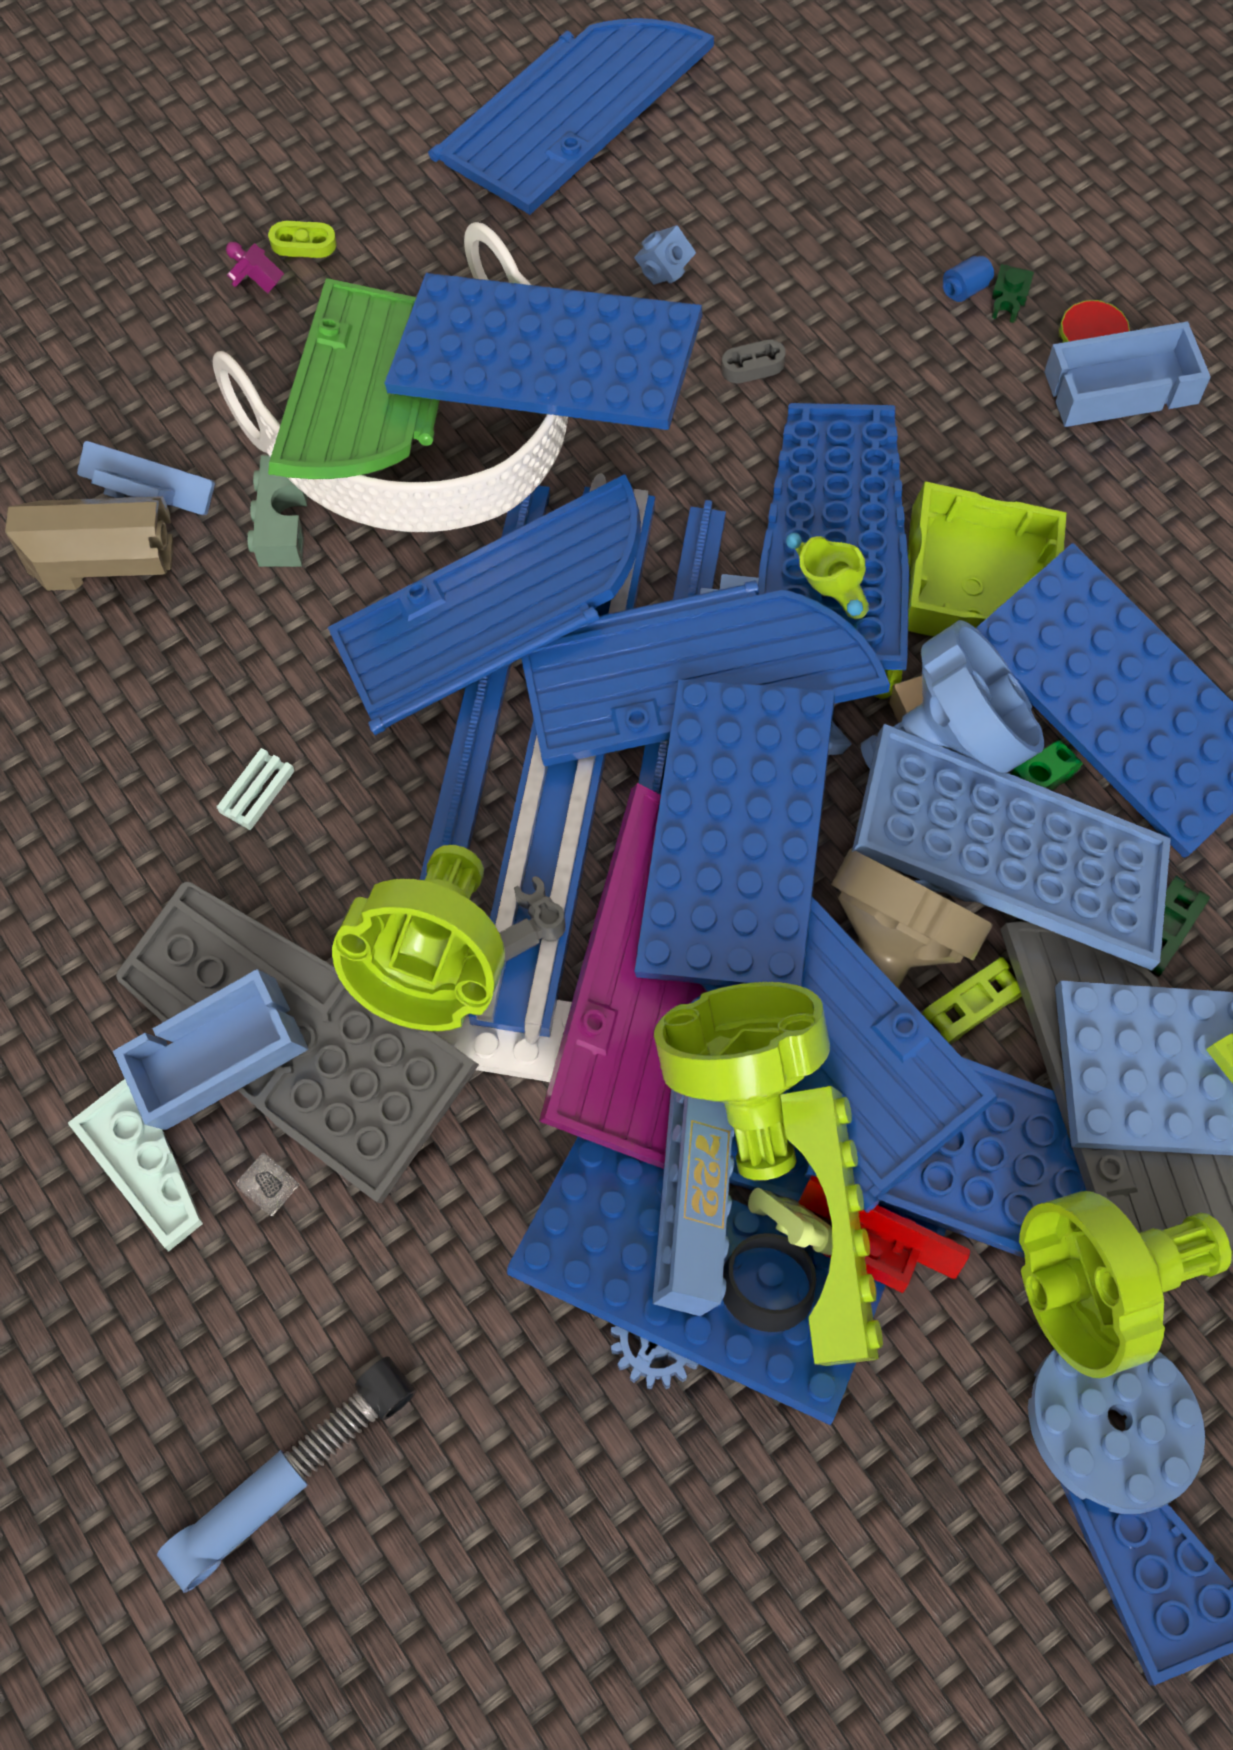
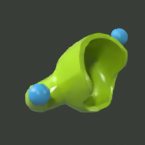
M798 533L789 534L786 538V544L790 549H795L798 553L800 568L810 585L822 595L835 598L847 616L853 619L863 618L869 611V605L860 586L866 572L865 558L861 550L852 544L828 541L822 536L812 537L807 543H804Z

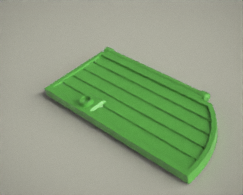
M326 278L270 457L269 475L299 479H336L364 475L385 469L409 457L413 439L419 440L424 446L432 444L440 400L387 393L384 384L417 297Z

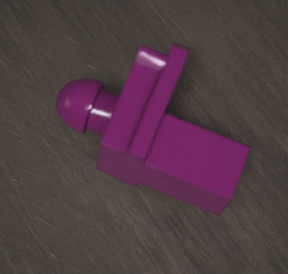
M232 241L226 246L227 255L237 262L227 274L233 281L231 284L236 287L248 275L263 290L269 293L284 273L264 255L265 251L255 243L247 252L237 242Z

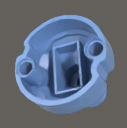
M959 620L922 645L923 702L902 717V721L893 726L894 728L946 749H953L1000 773H1008L1043 751L1044 737L1042 729L1034 718L1031 711L1032 705L1025 691L1009 670L1002 656L975 627ZM875 735L861 743L862 755L869 769L871 768L877 736Z

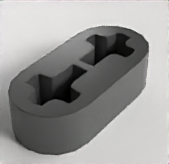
M764 340L731 348L722 356V376L731 383H743L778 374L783 370L785 364V348L775 340Z

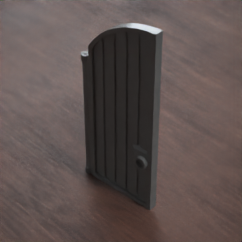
M1030 922L1005 923L1000 929L1070 1139L1055 986L1060 981L1160 987L1158 979L1149 970ZM1072 1147L1086 1190L1100 1194L1114 1203L1127 1216L1138 1233L1152 1228L1164 1230L1182 1224L1183 1220L1191 1215L1200 1212L1207 1213L1214 1217L1226 1232L1232 1251L1229 1267L1233 1266L1232 1155Z

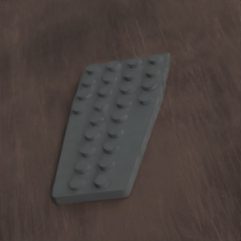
M191 882L182 883L120 967L116 975L117 980L162 1022H165L256 969L274 977L290 1008V1011L286 1012V1014L294 1017L309 1050L243 1086L238 1091L283 1132L374 1201L383 1203L479 1064L433 1031L403 1027L372 1013L346 990L334 966Z

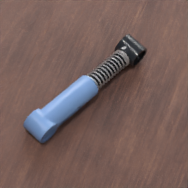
M390 1357L382 1358L364 1372L355 1383L358 1391L353 1393V1397H349V1403L343 1402L342 1406L344 1408H336L337 1414L330 1413L331 1419H324L325 1424L323 1426L317 1424V1431L311 1429L312 1435L310 1437L305 1435L306 1440L304 1442L299 1440V1446L297 1448L292 1446L293 1451L291 1453L289 1451L284 1453L280 1450L199 1521L178 1532L160 1548L157 1557L184 1593L192 1590L207 1579L219 1567L224 1557L308 1485L305 1475L311 1477V1470L318 1471V1464L324 1466V1459L330 1460L331 1453L336 1455V1448L343 1449V1442L349 1444V1437L355 1438L356 1431L362 1433L361 1427H368L367 1422H374L378 1416L382 1421L392 1417L414 1397L417 1390Z

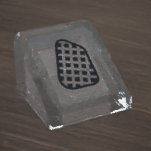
M262 1153L236 1182L238 1189L271 1217L300 1185L265 1153Z

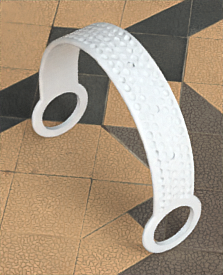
M479 222L471 223L467 227L464 235V247L467 262L474 279L488 280L479 256V241H482L489 246L499 259L509 283L531 285L519 272L509 250L491 228ZM224 351L216 352L213 356V369L230 411L250 441L258 449L266 452L271 457L280 428L279 422L263 404L252 382L236 360ZM228 373L235 379L248 399L256 416L260 431L252 424L241 407L232 388ZM547 414L533 436L508 459L484 471L455 479L432 482H397L364 475L336 479H288L304 494L323 507L362 524L405 532H435L459 529L488 521L508 512L536 489L552 468L561 450L567 429L568 417Z

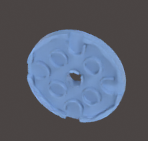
M1055 1349L1043 1359L1034 1374L1036 1378L1033 1384L1032 1397L1028 1399L1029 1423L1040 1455L1051 1472L1067 1489L1082 1500L1088 1498L1108 1507V1511L1120 1514L1151 1512L1168 1504L1186 1491L1198 1474L1205 1448L1204 1423L1199 1404L1190 1385L1166 1356L1158 1351L1149 1362L1105 1378H1092L1078 1372ZM1108 1410H1115L1122 1416L1126 1415L1125 1431L1117 1430L1110 1424Z

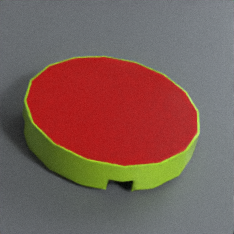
M1086 300L1074 304L1065 312L1059 327V337L1061 335L1062 343L1129 332V322L1124 314L1112 304L1099 300Z

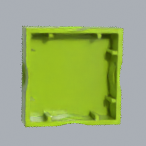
M925 481L912 506L907 548L909 563L908 631L936 636L959 620L965 621L975 628L979 626L1064 551L1067 513L1017 501L994 500L979 495L976 492ZM968 576L980 578L984 584L982 593L977 596L968 595L962 588V581ZM969 580L966 582L968 590H979L980 586L976 581ZM970 607H976L981 609L985 615H980L976 612H966L965 610Z

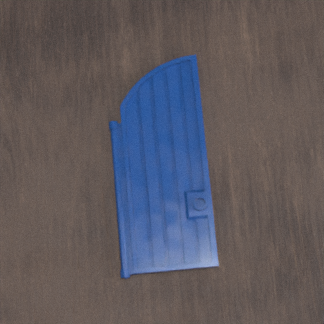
M642 18L619 19L592 24L575 39L570 31H565L551 47L439 145L436 144L428 151L429 157L434 162L441 160L446 166L531 215L714 47V36L684 24Z
M624 474L328 627L371 719L368 724L375 736L398 721L570 632L600 620L595 607L613 599L621 589L633 567L640 543L641 520L639 507L626 475Z
M756 580L745 582L744 585L601 615L599 616L600 620L590 625L586 624L521 658L544 767L669 740L678 679L834 690V704L887 693L890 688L885 670L875 651L848 621L823 604L801 594L784 589L759 594V586Z
M812 897L802 987L813 991L822 1001L830 1042V1052L825 1062L815 1072L804 1076L801 1081L784 1091L783 1094L832 1086L841 1092L843 1097L848 1098L852 1113L851 1123H846L848 1139L854 1141L858 1156V1165L852 1167L854 1183L859 1184L864 1199L863 1210L867 1213L879 1204L878 1198L881 1195L883 1196L998 1099L995 1092ZM700 984L706 990V992L727 987L719 985ZM701 996L695 998L692 1003L699 1000Z

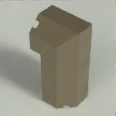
M163 496L40 500L8 507L5 532L27 573L33 578L35 577L47 591L76 590L84 584L82 580L84 577L163 575L172 568L173 536L172 534H167L166 524L171 523V519Z

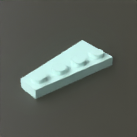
M125 1079L68 1122L72 1130L166 1250L170 1251L203 1224L163 1129L144 1124Z

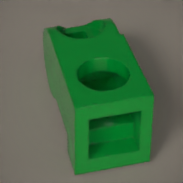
M1059 740L1014 768L1011 775L1054 791L1059 785L1069 780L1080 769L1083 762Z

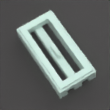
M261 748L217 805L219 813L251 830L294 773L293 766L288 762L284 764L279 757L275 755L270 756L266 750ZM275 770L279 771L273 778V780L270 782L268 787L265 789V791L262 793V795L259 797V799L256 801V803L253 805V807L250 809V811L247 813V815L244 817L242 813L245 811V809L248 807L251 801L258 796V794L263 789V785L266 783V781L269 779L272 773Z

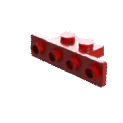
M811 1175L798 1203L831 1220L823 1188L818 1177ZM879 1205L867 1213L864 1210L858 1211L861 1229H866L870 1242V1255L865 1256L867 1274H872L874 1280L901 1293H904L909 1285L917 1262L949 1278L956 1279L969 1259L971 1251L968 1248Z

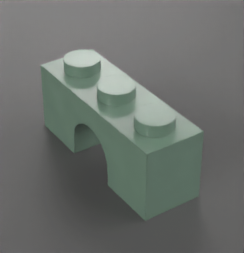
M261 456L260 469L255 470L253 475L257 500H252L250 507L254 530L248 531L249 552L255 553L259 567H300L303 561L304 533L299 515L287 516L281 515V512L289 507L307 506L308 496L298 489L287 477L269 475L270 456Z

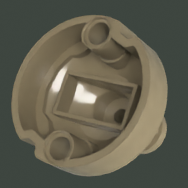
M852 849L847 853L831 883L832 886L840 890L837 897L858 936L857 945L898 989L911 967L961 962L963 956L974 961L993 926L992 923L855 850L852 852Z

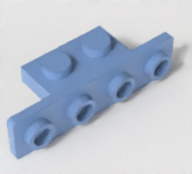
M85 441L83 444L77 471L79 476L91 479L92 484L104 487L103 494L115 498H125L126 495L132 497L163 496L166 505H172L200 515L208 514L215 486L213 480L90 441Z

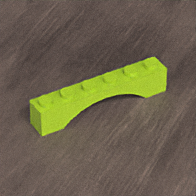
M832 1086L781 1094L786 1138L803 1154L815 1171L826 1195L832 1220L833 1248L829 1273L821 1296L809 1316L814 1364L831 1366L878 1360L877 1348H882L883 1336L879 1321L873 1320L871 1302L876 1301V1286L872 1274H867L865 1256L870 1255V1242L866 1229H861L858 1211H863L864 1199L860 1185L854 1183L852 1167L858 1165V1156L854 1141L848 1139L846 1123H851L852 1121L849 1100Z

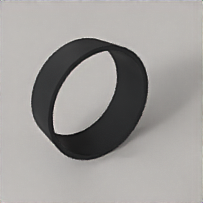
M772 1233L753 1235L743 1240L735 1248L723 1266V1278L726 1280V1292L723 1302L730 1313L746 1326L764 1332L785 1331L802 1322L810 1312L815 1294V1267L808 1253L802 1247L790 1244L787 1237ZM754 1248H771L781 1251L793 1258L802 1267L809 1281V1292L800 1303L788 1309L770 1310L759 1307L750 1302L740 1292L733 1276L735 1257L744 1251Z

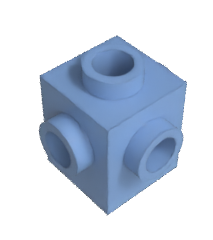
M676 225L661 231H655L647 236L641 243L643 248L634 258L640 265L643 274L654 285L665 281L672 283L679 279L685 272L683 267L696 252Z

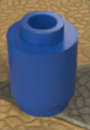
M972 256L947 270L943 276L945 294L956 302H962L986 288L994 277V269L991 262L984 256Z

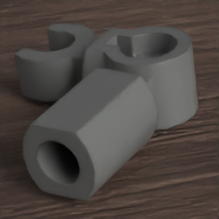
M537 876L532 878L533 887L536 890L533 894H525L519 886L514 887L517 903L521 907L528 909L531 919L525 918L499 932L505 950L504 962L536 946L541 938L553 941L559 939L565 932L566 923L563 908L545 895L544 883Z

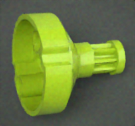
M443 845L435 849L427 863V876L425 880L393 879L383 881L374 885L368 899L363 897L355 898L333 942V964L346 990L372 1013L403 1027L423 1031H445L462 1027L467 1014L482 1015L488 1008L504 967L505 950L496 926L486 913L470 900L472 893L478 889L482 882L484 867L475 853L457 845Z
M754 982L727 986L703 993L699 1000L691 1004L678 1005L667 1012L659 1020L654 1030L655 1043L665 1083L682 1095L724 1103L728 1123L735 1131L738 1153L735 1158L741 1176L751 1180H769L787 1174L794 1168L797 1161L794 1147L788 1142L785 1135L781 1094L801 1081L804 1076L815 1072L829 1055L830 1042L821 999L813 991L798 985L780 982Z
M1079 1191L1034 1206L1023 1220L1019 1243L1025 1253V1265L1021 1268L1022 1279L1029 1303L1041 1329L1058 1354L1070 1366L1092 1378H1105L1149 1362L1154 1358L1161 1347L1165 1331L1163 1325V1293L1180 1287L1182 1281L1200 1275L1211 1277L1227 1271L1232 1257L1230 1242L1224 1228L1214 1217L1207 1213L1200 1212L1185 1218L1182 1224L1164 1230L1152 1228L1138 1233L1131 1221L1114 1203L1102 1195L1090 1191Z

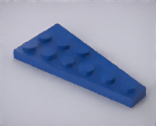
M1061 1483L1149 1685L1159 1684L1233 1653V1582L1214 1561V1556L1168 1504L1151 1512L1141 1514L1114 1513L1108 1511V1507L1088 1498L1082 1500Z

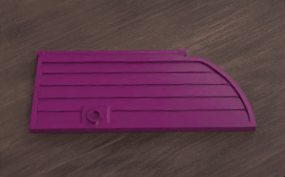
M637 783L631 788L539 1122L664 1169L671 1088L663 1079L654 1030L659 1020L667 1012L678 1005L691 1004L695 998L706 993V990L699 983L639 978L635 975L661 795Z

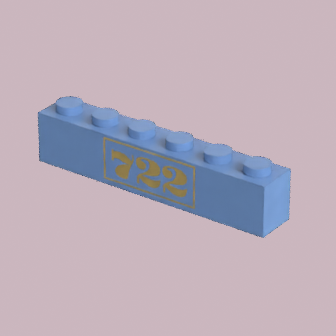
M671 1089L652 1304L702 1316L720 1305L726 1292L723 1266L724 1258L729 1248V1239L726 1236V1221L732 1205L731 1196L728 1195L729 1177L734 1168L731 1145L735 1131L728 1123L724 1103L688 1097Z

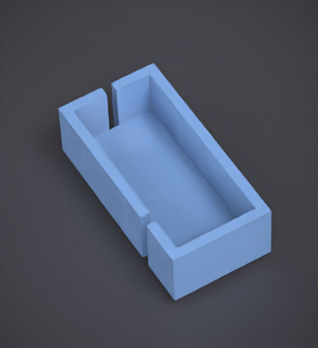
M1188 321L1053 344L1044 371L1053 397L1057 396L1056 405L1064 427L1161 411L1164 404H1167L1168 409L1199 404L1211 377Z
M256 969L152 1028L155 1036L144 1033L113 1051L145 1125L167 1130L309 1050L294 1017L286 1014V1012L290 1011V1008L274 977ZM166 1040L171 1041L173 1043L168 1045Z

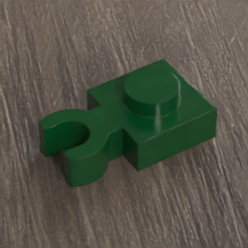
M1001 264L991 298L995 299L992 318L996 319L999 311L1006 310L1011 314L1010 322L1014 323L1016 321L1020 306H1025L1034 275L1033 271Z

